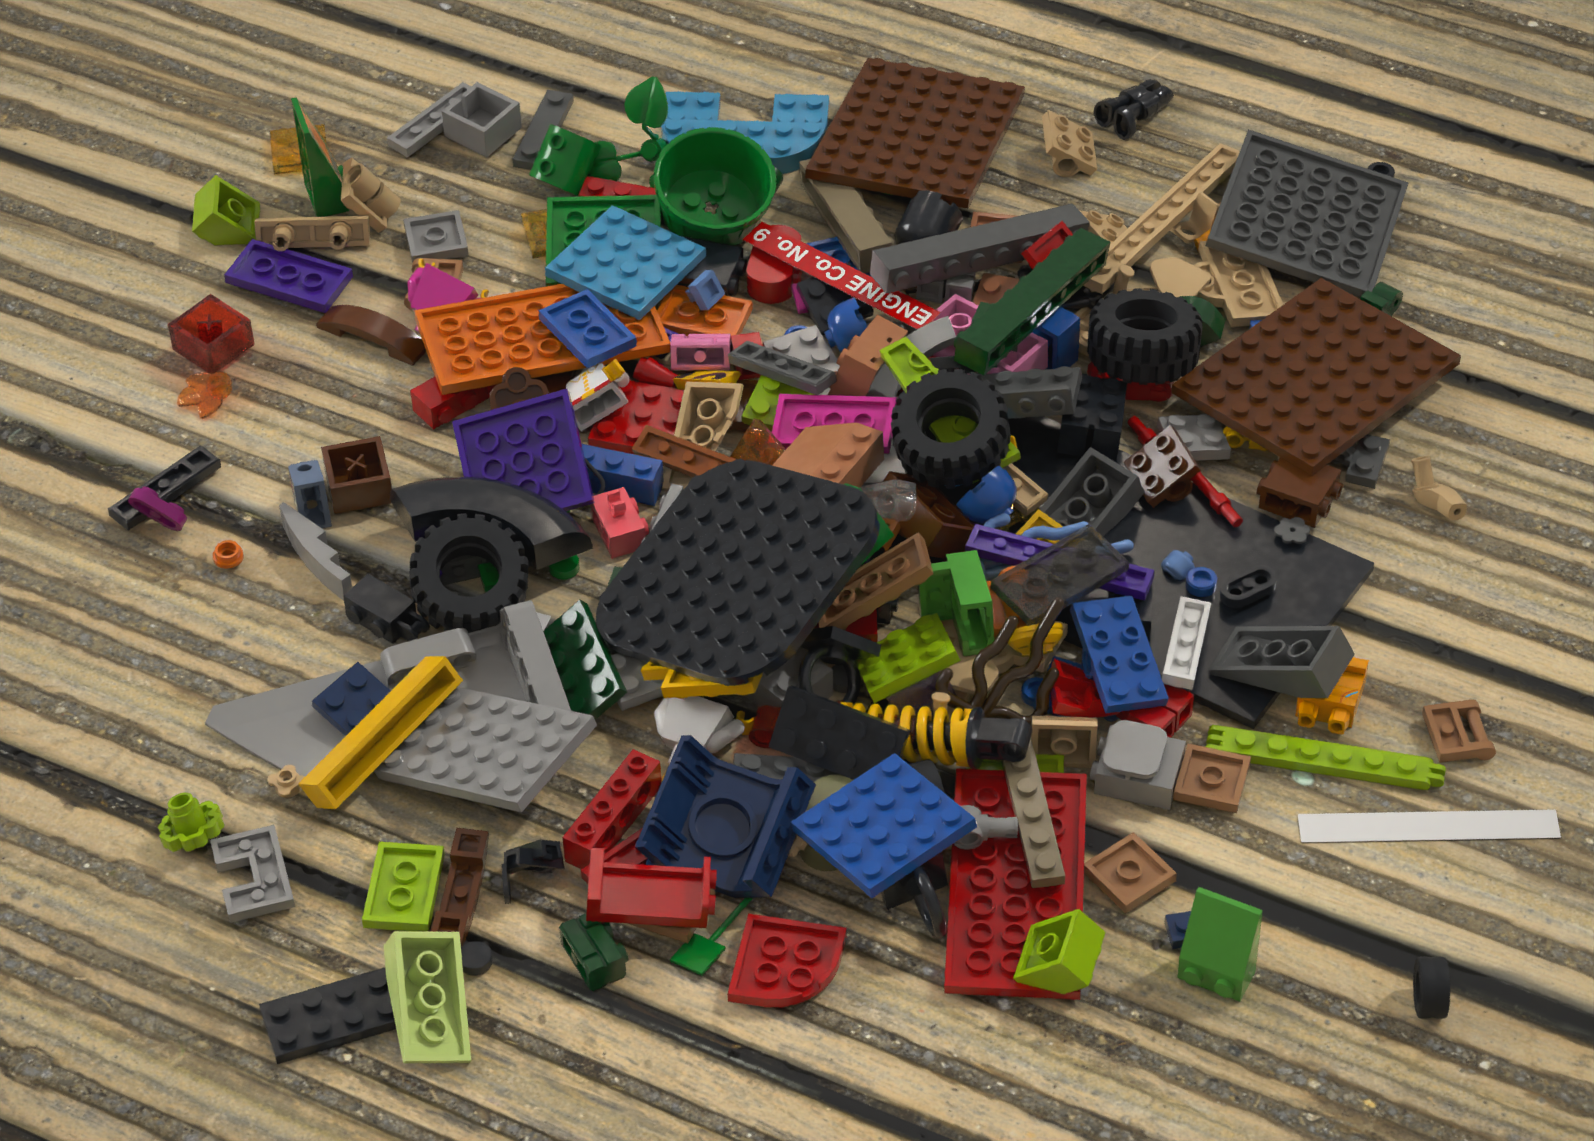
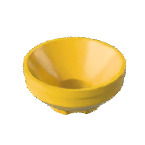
M1054 623L1043 643V655L1053 652L1054 647L1063 636L1062 623ZM1039 624L1016 628L1007 644L1021 653L1022 657H1029L1030 642Z

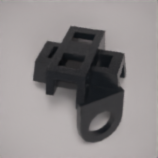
M540 839L504 852V863L501 865L505 904H511L510 874L519 871L552 873V869H565L560 841Z

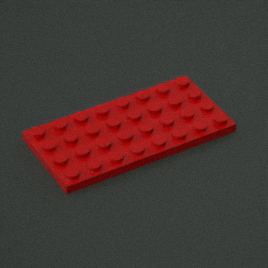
M956 768L955 802L958 805L975 806L981 811V814H987L988 817H1015L1004 770ZM1040 772L1065 873V884L1032 889L1019 832L1017 838H988L987 841H983L980 846L974 849H961L954 843L952 844L944 993L1080 1000L1081 989L1061 994L1017 983L1013 977L1032 924L1076 909H1080L1083 912L1087 774Z

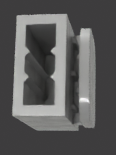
M1121 720L1113 726L1110 725L1107 737H1101L1099 741L1097 756H1100L1099 762L1093 761L1090 780L1095 781L1094 794L1170 810L1175 785L1185 754L1186 741L1167 737L1166 732L1162 728L1129 720Z

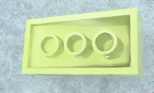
M394 931L384 944L386 979L403 1063H470L471 1052L460 932Z

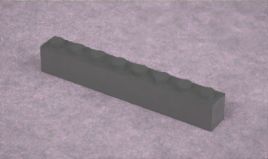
M1067 204L876 249L872 252L870 275L886 294L1023 261L1025 258L1021 253L1062 220L1072 234L1080 228L1088 231L1090 222L1073 204Z

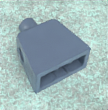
M318 460L299 462L288 466L297 512L322 529L332 527L324 478ZM309 500H315L318 505L313 509H308L306 503Z

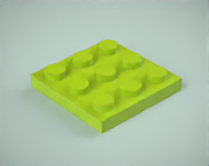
M937 613L922 616L916 620L915 624L903 630H894L886 638L876 642L881 644L879 657L855 660L874 703L961 661Z

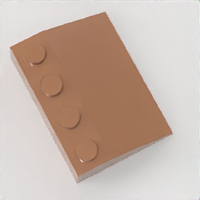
M857 422L805 427L773 466L840 484L847 483L860 488L884 460L883 431Z

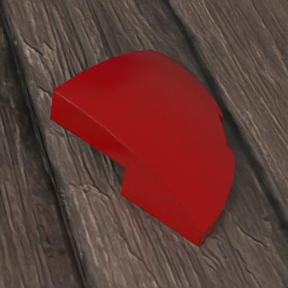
M1053 660L1051 668L1059 670V678L1051 690L1053 713L1087 718L1120 714V712L1105 713L1094 680L1087 679L1083 670L1063 661Z

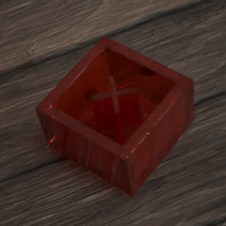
M212 294L206 296L168 324L172 349L212 376L255 345L251 320Z

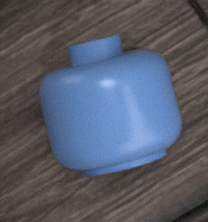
M1173 550L1161 563L1162 570L1178 580L1185 579L1187 573L1195 568L1192 562L1194 560L1193 557L1186 551Z

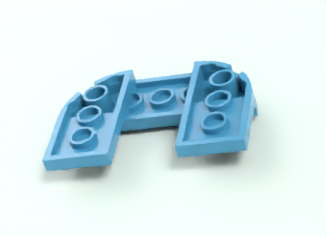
M666 92L668 116L665 123L661 126L662 139L670 144V141L675 137L698 128L718 127L737 131L758 143L761 149H764L769 155L772 165L779 169L782 174L790 173L800 169V161L812 158L828 127L829 95L775 94L772 121L719 120L720 93Z

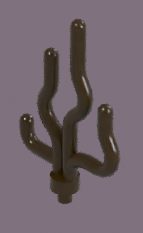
M1056 597L1052 600L1032 636L1028 661L1020 667L1012 668L1002 673L989 694L984 674L985 665L989 660L999 655L1006 647L1019 623L1016 616H1009L993 643L980 650L974 658L972 679L975 685V693L970 703L949 692L948 685L953 678V671L950 668H944L937 678L935 690L950 696L951 699L947 706L953 709L961 708L963 711L964 708L973 709L974 707H981L985 718H1019L1027 721L1031 726L1032 716H1046L1049 710V694L1059 678V670L1057 668H1050L1041 681L1036 693V708L1031 715L1023 716L1012 709L997 706L1010 683L1032 675L1040 666L1043 658V643L1064 607V600L1061 597Z

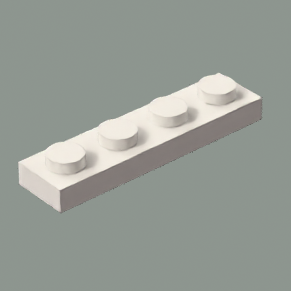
M1180 597L1162 675L1164 684L1177 688L1193 689L1211 607L1210 602Z

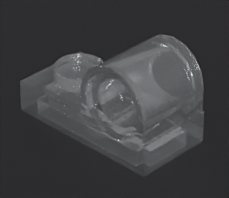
M895 479L859 487L870 498L882 518L907 521L915 513L916 483Z

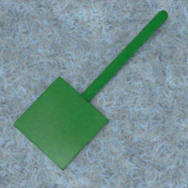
M744 898L709 939L694 933L689 943H684L670 958V962L703 975L726 949L725 946L715 941L753 898Z

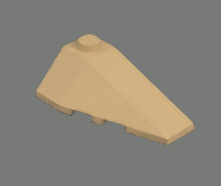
M686 381L674 436L716 451L738 413L743 384ZM667 468L662 488L664 491H669L671 484L682 485L683 489H685L693 477Z

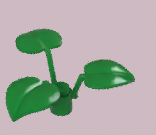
M656 76L650 77L635 86L627 94L624 104L629 120L636 124L642 123V130L651 139L643 142L640 151L616 156V148L613 143L608 141L595 142L601 145L589 176L618 181L622 173L618 161L642 156L645 160L653 162L659 158L660 152L668 143L664 139L659 138L658 134H654L647 126L659 128L665 123L668 116V102L664 88ZM654 174L649 179V185L652 188H655Z

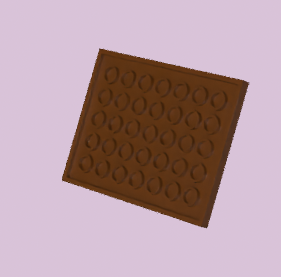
M867 58L806 166L805 178L908 198L915 197L919 191L929 190L942 194L940 199L949 205L953 202L958 207L969 209L1024 97L1025 86L1016 85L1013 82L993 81L986 77L966 76L959 72L938 71L931 67L922 68L911 66L908 63L888 62L881 58Z
M1320 278L1195 367L1191 372L1174 382L1171 393L1312 476L1460 364L1461 355L1329 281Z

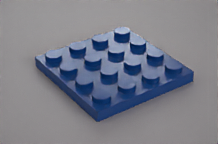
M895 753L791 821L793 832L870 898L875 897L915 868L921 866L977 828L975 817Z

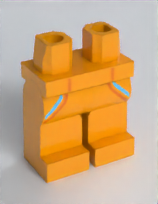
M1353 657L1328 698L1297 697L1295 716L1298 717V725L1311 728L1315 726L1316 721L1328 723L1327 729L1331 733L1340 735L1344 734L1347 727L1352 728L1366 683L1369 660Z

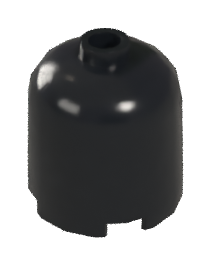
M929 190L919 191L915 197L911 198L894 234L896 245L957 231L963 221L962 212L955 203L952 202L950 206L947 202L940 199L942 194Z

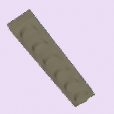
M1030 739L1024 760L1020 762L1001 761L1014 815L1018 819V832L1033 889L1065 884V873L1032 740Z

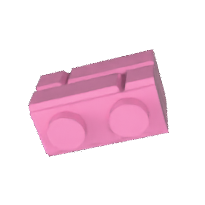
M672 334L671 370H730L731 364L729 363L728 354L731 352V335L689 334L685 336V334Z

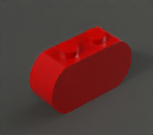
M770 225L802 241L800 233L794 228L786 225ZM755 246L752 247L746 269L747 292L750 297L766 304L781 303L791 298L793 295L791 290L792 284L801 281V270Z

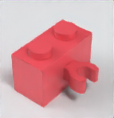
M624 487L593 496L594 503L590 505L591 518L611 558L635 552L643 538L649 534L645 518H640L638 515L639 510L635 498H629Z

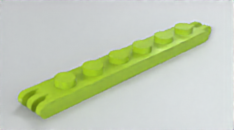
M1211 725L1208 729L1207 745L1205 747L1251 756V764L1419 790H1428L1430 786L1442 787L1444 785L1446 767L1442 764L1434 763L1433 759L1429 757L1220 725Z

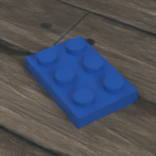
M588 289L539 310V320L586 368H590L637 346V337Z

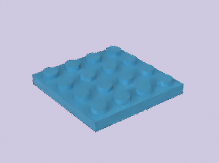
M612 205L545 267V276L578 292L588 289L600 302L640 320L706 257V248Z

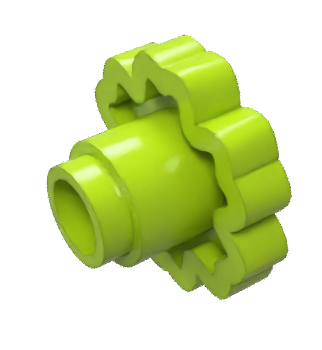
M185 792L173 796L168 801V815L164 816L162 822L158 825L159 837L164 848L169 849L171 852H176L182 848L185 851H192L205 846L208 839L215 838L220 834L225 824L217 804H213L211 801L199 804L198 799L193 797L192 794Z

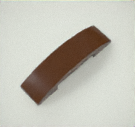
M353 305L332 306L316 323L318 329L341 337L345 332L384 346L388 348L389 357L412 366L426 352L422 338L398 321L367 308Z
M456 827L450 851L451 864L440 909L435 912L431 932H460V943L463 946L473 921L480 894L487 856L489 831Z

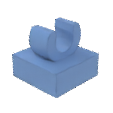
M705 270L688 286L689 289L685 291L691 302L696 301L700 310H709L725 295L713 270Z

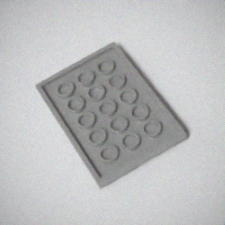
M456 687L374 771L378 779L522 812L597 724L593 715Z

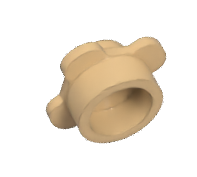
M286 765L277 774L269 775L267 780L270 786L275 787V791L279 796L290 798L300 792L301 787L298 783L305 776L299 775L296 772L295 766Z

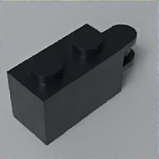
M369 574L343 596L345 613L351 622L362 625L369 629L376 637L384 638L392 644L400 637L407 641L419 639L418 635L421 632L426 633L430 629L428 621L416 613L415 600Z

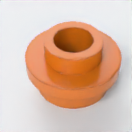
M232 540L218 543L213 552L214 563L224 569L238 566L244 558L242 548Z

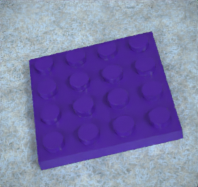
M568 389L452 421L464 477L487 478L518 485L541 495L565 511L594 503Z

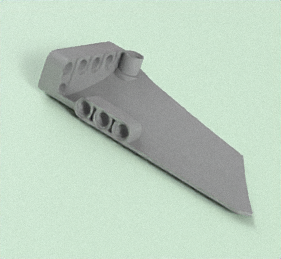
M532 600L503 607L500 610V623L496 626L468 633L465 628H457L393 645L381 652L379 661L363 665L388 689L392 690L426 656H446L463 679L457 687L571 711ZM348 669L214 705L205 725L272 766L281 770L286 765H293L296 767V772L299 775L306 776L345 737L312 707V700Z

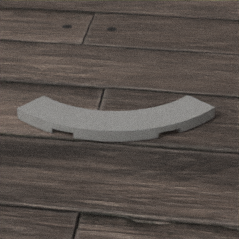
M946 316L909 334L907 338L929 358L936 352L954 345L956 334L949 316ZM886 363L877 372L867 396L896 397L897 392L901 389L900 384Z

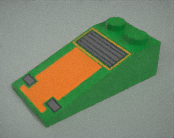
M297 97L291 98L304 185L316 217H327L348 212L349 209L341 201L343 166H337L334 155Z

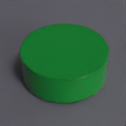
M577 555L549 565L550 574L561 580L576 576L580 569Z

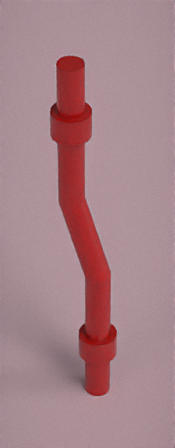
M1137 416L1129 418L1127 424L1139 436L1138 440L1143 446L1157 436L1153 429L1147 428ZM1201 472L1190 479L1210 500V506L1217 514H1222L1234 528L1242 524L1243 519L1232 508V503L1224 493H1219Z

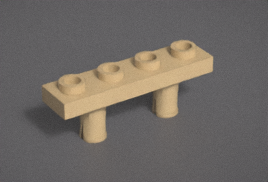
M369 215L257 218L254 221L256 240L273 245V248L277 251H285L287 248L332 247L339 250L345 246H370L371 243Z

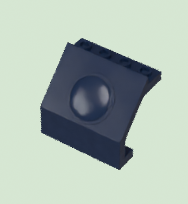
M683 735L673 754L635 848L648 858L645 865L702 868L704 857H711L710 869L717 870L715 891L733 898L772 897L796 837L791 821L806 812L816 784L798 767H787L783 779H774L722 761L713 756L693 736Z

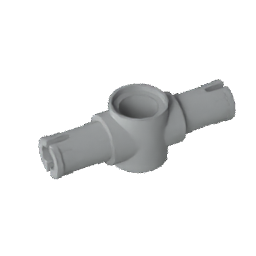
M961 806L975 817L977 828L954 843L958 848L974 849L980 846L983 841L993 837L1017 838V817H988L987 814H981V811L975 806Z

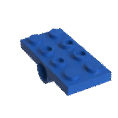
M1125 596L1072 603L1070 612L1083 647V671L1087 679H1094L1105 713L1166 706L1169 697L1133 597Z

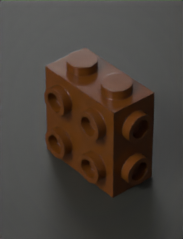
M1280 457L1278 461L1274 460L1272 462L1267 478L1263 477L1258 484L1256 492L1257 495H1260L1258 508L1288 519L1300 517L1304 520L1305 525L1315 528L1321 518L1328 516L1333 499L1338 500L1343 489V483L1340 482L1341 469L1326 465L1311 476Z

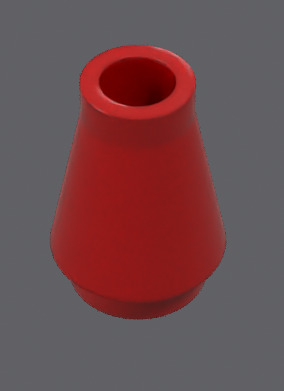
M641 357L635 368L633 378L642 383L675 388L676 385L673 379L678 374L673 373L652 357L648 359Z

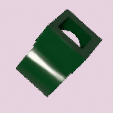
M1379 282L1371 292L1367 290L1362 294L1360 299L1392 316L1401 304L1403 292L1384 282Z

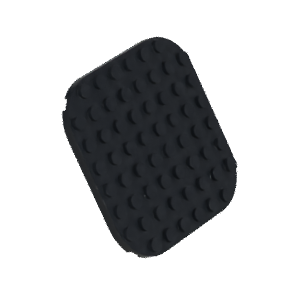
M736 459L712 468L702 475L693 477L689 481L688 486L679 494L601 594L596 610L598 631L608 646L618 653L645 662H651L658 666L667 667L704 681L724 684L725 686H736L749 683V678L758 676L763 672L767 676L779 669L795 654L873 549L880 530L877 510L870 498L857 488L773 465Z

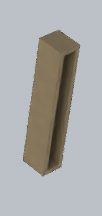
M810 159L800 161L802 187L834 235L838 237L840 244L856 268L863 273L870 272L873 250L895 245L892 237H888L883 224L877 222L872 208L867 207L864 203L861 192H857L854 187L805 178V168Z

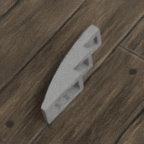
M283 502L279 505L282 525L292 547L306 567L320 582L344 601L343 596L352 588L351 575L340 567L338 552L328 546L326 531Z

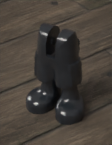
M1147 79L1139 83L1138 86L1135 85L1121 91L1119 97L1106 98L1099 101L1094 106V117L1102 127H1107L1113 123L1116 135L1122 140H1127L1136 132L1135 119L1147 120L1173 99L1174 94L1168 87L1161 86L1157 80Z

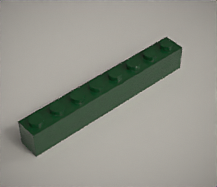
M1083 228L1077 230L1072 236H1067L1061 246L1053 249L1043 262H1038L1027 276H1022L1015 287L1011 290L1008 289L997 303H992L981 317H976L970 327L958 333L954 341V347L956 348L954 361L983 376L987 374L1106 265L1111 242Z

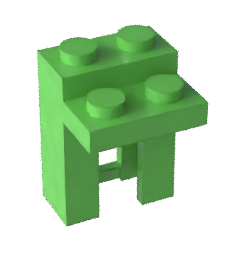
M977 550L946 554V562L931 563L934 574L928 577L924 583L918 585L919 615L922 617L937 613L941 621L953 619L963 656L977 655L980 650L994 641L993 604Z

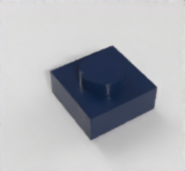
M1191 911L1165 915L1164 924L1172 949L1182 948Z

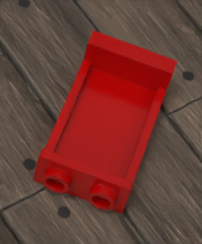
M591 848L586 921L707 928L708 915H715L716 895H709L710 889H716L717 870L710 869L711 857H704L702 868L603 862L604 849Z

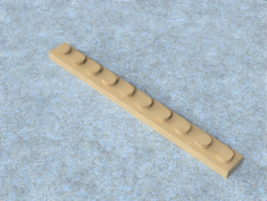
M1222 143L1215 147L1110 244L1106 265L1083 286L1092 291L1104 293L1115 282L1120 265L1125 264L1130 267L1134 265L1193 209L1198 193L1210 194L1232 173L1240 151Z

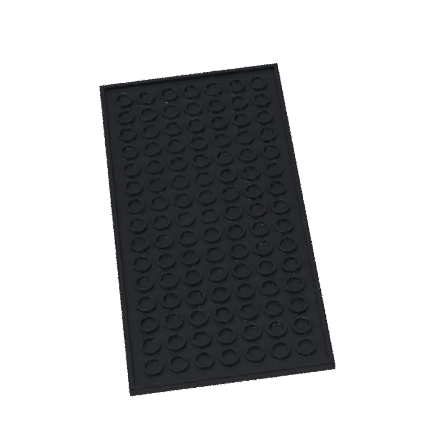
M1045 416L1008 419L1010 434L1015 437L1021 459L1012 464L1047 492L1048 500L1082 456L1057 453L1061 423ZM928 427L925 430L927 437L936 441L935 436ZM1088 435L1084 454L1092 445L1093 438ZM1118 450L1116 463L1127 469L1124 461L1132 455ZM980 481L965 488L963 485L955 486V489L948 490L960 500L969 490L972 491ZM1194 483L1192 491L1184 499L1175 502L1164 499L1154 508L1142 495L1129 513L1090 549L1123 540H1131L1134 543V548L1131 551L1154 552L1152 623L1149 644L1161 678L1180 597L1211 603L1193 689H1182L1194 694L1193 701L1254 729L1280 695V692L1214 676L1209 672L1210 666L1236 627L1332 626L1373 572L1374 562L1311 534L1306 535V541L1302 544L1294 542L1284 543L1282 537H1278L1274 533L1275 526L1280 524L1279 520L1228 498L1232 503V508L1243 519L1242 524L1234 528L1222 514H1217L1210 506V500ZM1046 501L1027 516H1024L1012 505L1011 508L1014 512L1010 515V523L996 529L1016 534L1032 515L1042 508ZM897 534L889 550L906 539ZM1173 550L1188 552L1194 559L1192 562L1195 568L1206 567L1216 573L1217 588L1215 592L1207 597H1197L1190 594L1186 589V578L1183 580L1174 579L1168 572L1162 570V561ZM1116 555L1108 558L1116 560ZM929 557L931 563L946 562L937 557ZM1255 565H1266L1275 570L1277 584L1275 591L1270 595L1242 608H1230L1221 602L1219 596L1220 586L1225 579ZM1059 578L1048 590V594L1056 589L1073 584L1081 587L1079 596L1064 600V607L1056 621L1068 624L1067 635L1064 640L1083 649L1070 612L1071 605L1075 602L1108 599V591Z

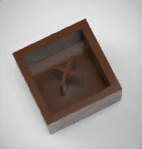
M380 436L321 447L334 514L391 504V478Z

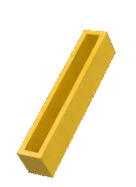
M426 656L298 783L316 808L337 809L463 681L446 656Z

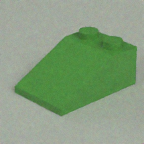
M1198 887L1179 956L1177 978L1184 980L1190 985L1200 986L1216 992L1222 997L1241 1001L1256 972L1263 910Z

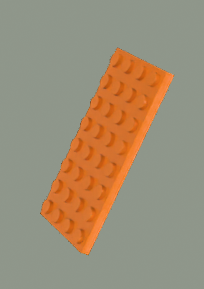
M564 284L414 310L415 321L441 394L456 393L500 384L505 372L514 367L525 369L531 378L586 368L539 320V310L579 292ZM602 303L637 337L636 347L601 362L603 365L611 363L614 359L621 362L671 352V343L655 306L643 318L638 320Z

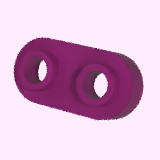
M135 488L128 499L132 507L168 529L181 531L187 521L182 507L172 502H165L151 488Z

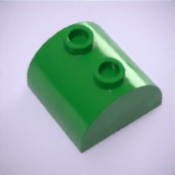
M550 124L529 176L579 197L580 190L586 177L589 176L601 145Z

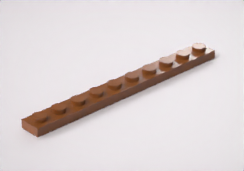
M648 425L645 426L632 447L635 455L662 460L663 466L690 477L702 475L712 468L736 460ZM880 515L895 535L879 549L886 552L895 540L901 526L898 521Z

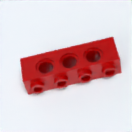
M632 749L562 837L566 863L583 869L590 864L591 848L604 849L605 854L615 847L658 792L662 783L659 760Z

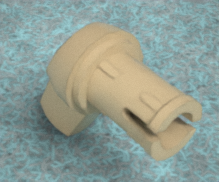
M1421 456L1411 459L1416 485L1412 489L1415 499L1420 504L1440 512L1451 520L1463 518L1467 511V504L1454 489L1434 482L1431 457Z

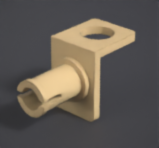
M1198 193L1189 221L1177 223L1170 231L1185 243H1193L1194 239L1212 228L1221 202L1216 203L1205 193ZM1182 229L1190 230V231H1192L1195 235L1185 234V233L1182 232L1181 230H1182Z

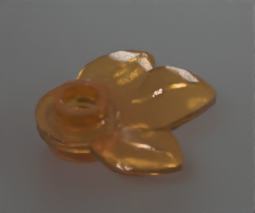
M207 372L195 373L185 380L188 387L180 392L177 405L179 407L197 405L200 418H207L222 406L223 399L231 393L232 380L224 372L213 374Z

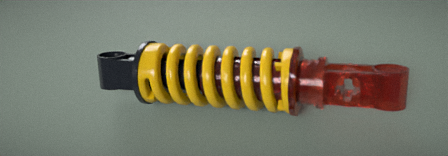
M844 700L836 701L866 713L862 703H856L853 706V703L844 702ZM872 704L867 713L911 730L901 758L903 760L906 759L910 763L930 759L934 764L940 761L944 766H950L956 762V766L979 769L983 759L1020 762L1026 757L1033 731L1032 726L1027 721L1019 718H985L981 707H974L973 709L964 708V711L961 708H956L952 712L950 722L948 711L945 707L937 708L933 721L932 712L928 706L921 707L918 715H915L914 708L911 705L903 707L900 715L895 705H888L883 714L879 704ZM764 705L757 709L749 732V739L754 745L761 748H769L768 746L781 707Z

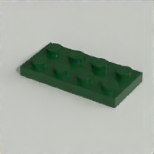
M579 599L543 632L571 711L593 715L596 720L627 693V690L605 641L598 631L596 621L588 604Z

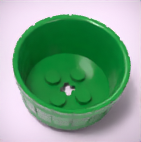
M698 128L675 137L670 141V144H667L662 149L654 167V186L660 203L662 218L670 231L679 236L733 246L742 243V239L760 224L763 215L771 205L776 190V171L769 155L751 138L745 137L744 134L737 131L725 130V128ZM710 202L711 205H718L716 214L704 211L706 203Z

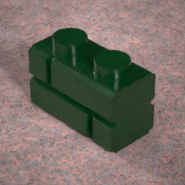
M585 913L580 915L578 919L573 918L560 925L561 945L589 990L593 992L606 986L608 982L613 983L625 977V963L629 961L628 954L622 943L615 944L612 939L614 934L609 922L586 921Z

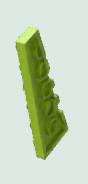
M906 336L880 350L881 358L905 393H907L906 387L910 383L921 381V376L928 373L930 375L938 374L939 369L935 368L932 362ZM952 415L934 421L929 426V429L938 442L950 443L969 436L977 428L978 424L970 418ZM1011 442L1008 444L1009 450L1006 457L1000 459V466L1002 468L1021 459L1019 450Z

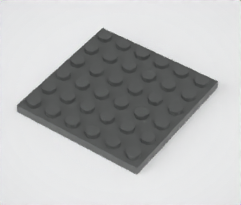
M1248 129L1205 246L1314 283L1323 278L1360 298L1367 290L1371 292L1376 285L1409 182Z

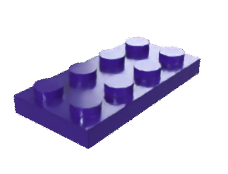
M252 239L226 271L224 277L227 284L326 313L353 278L351 268L288 249L277 251L271 244Z

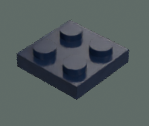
M357 662L312 700V707L346 736L391 690Z

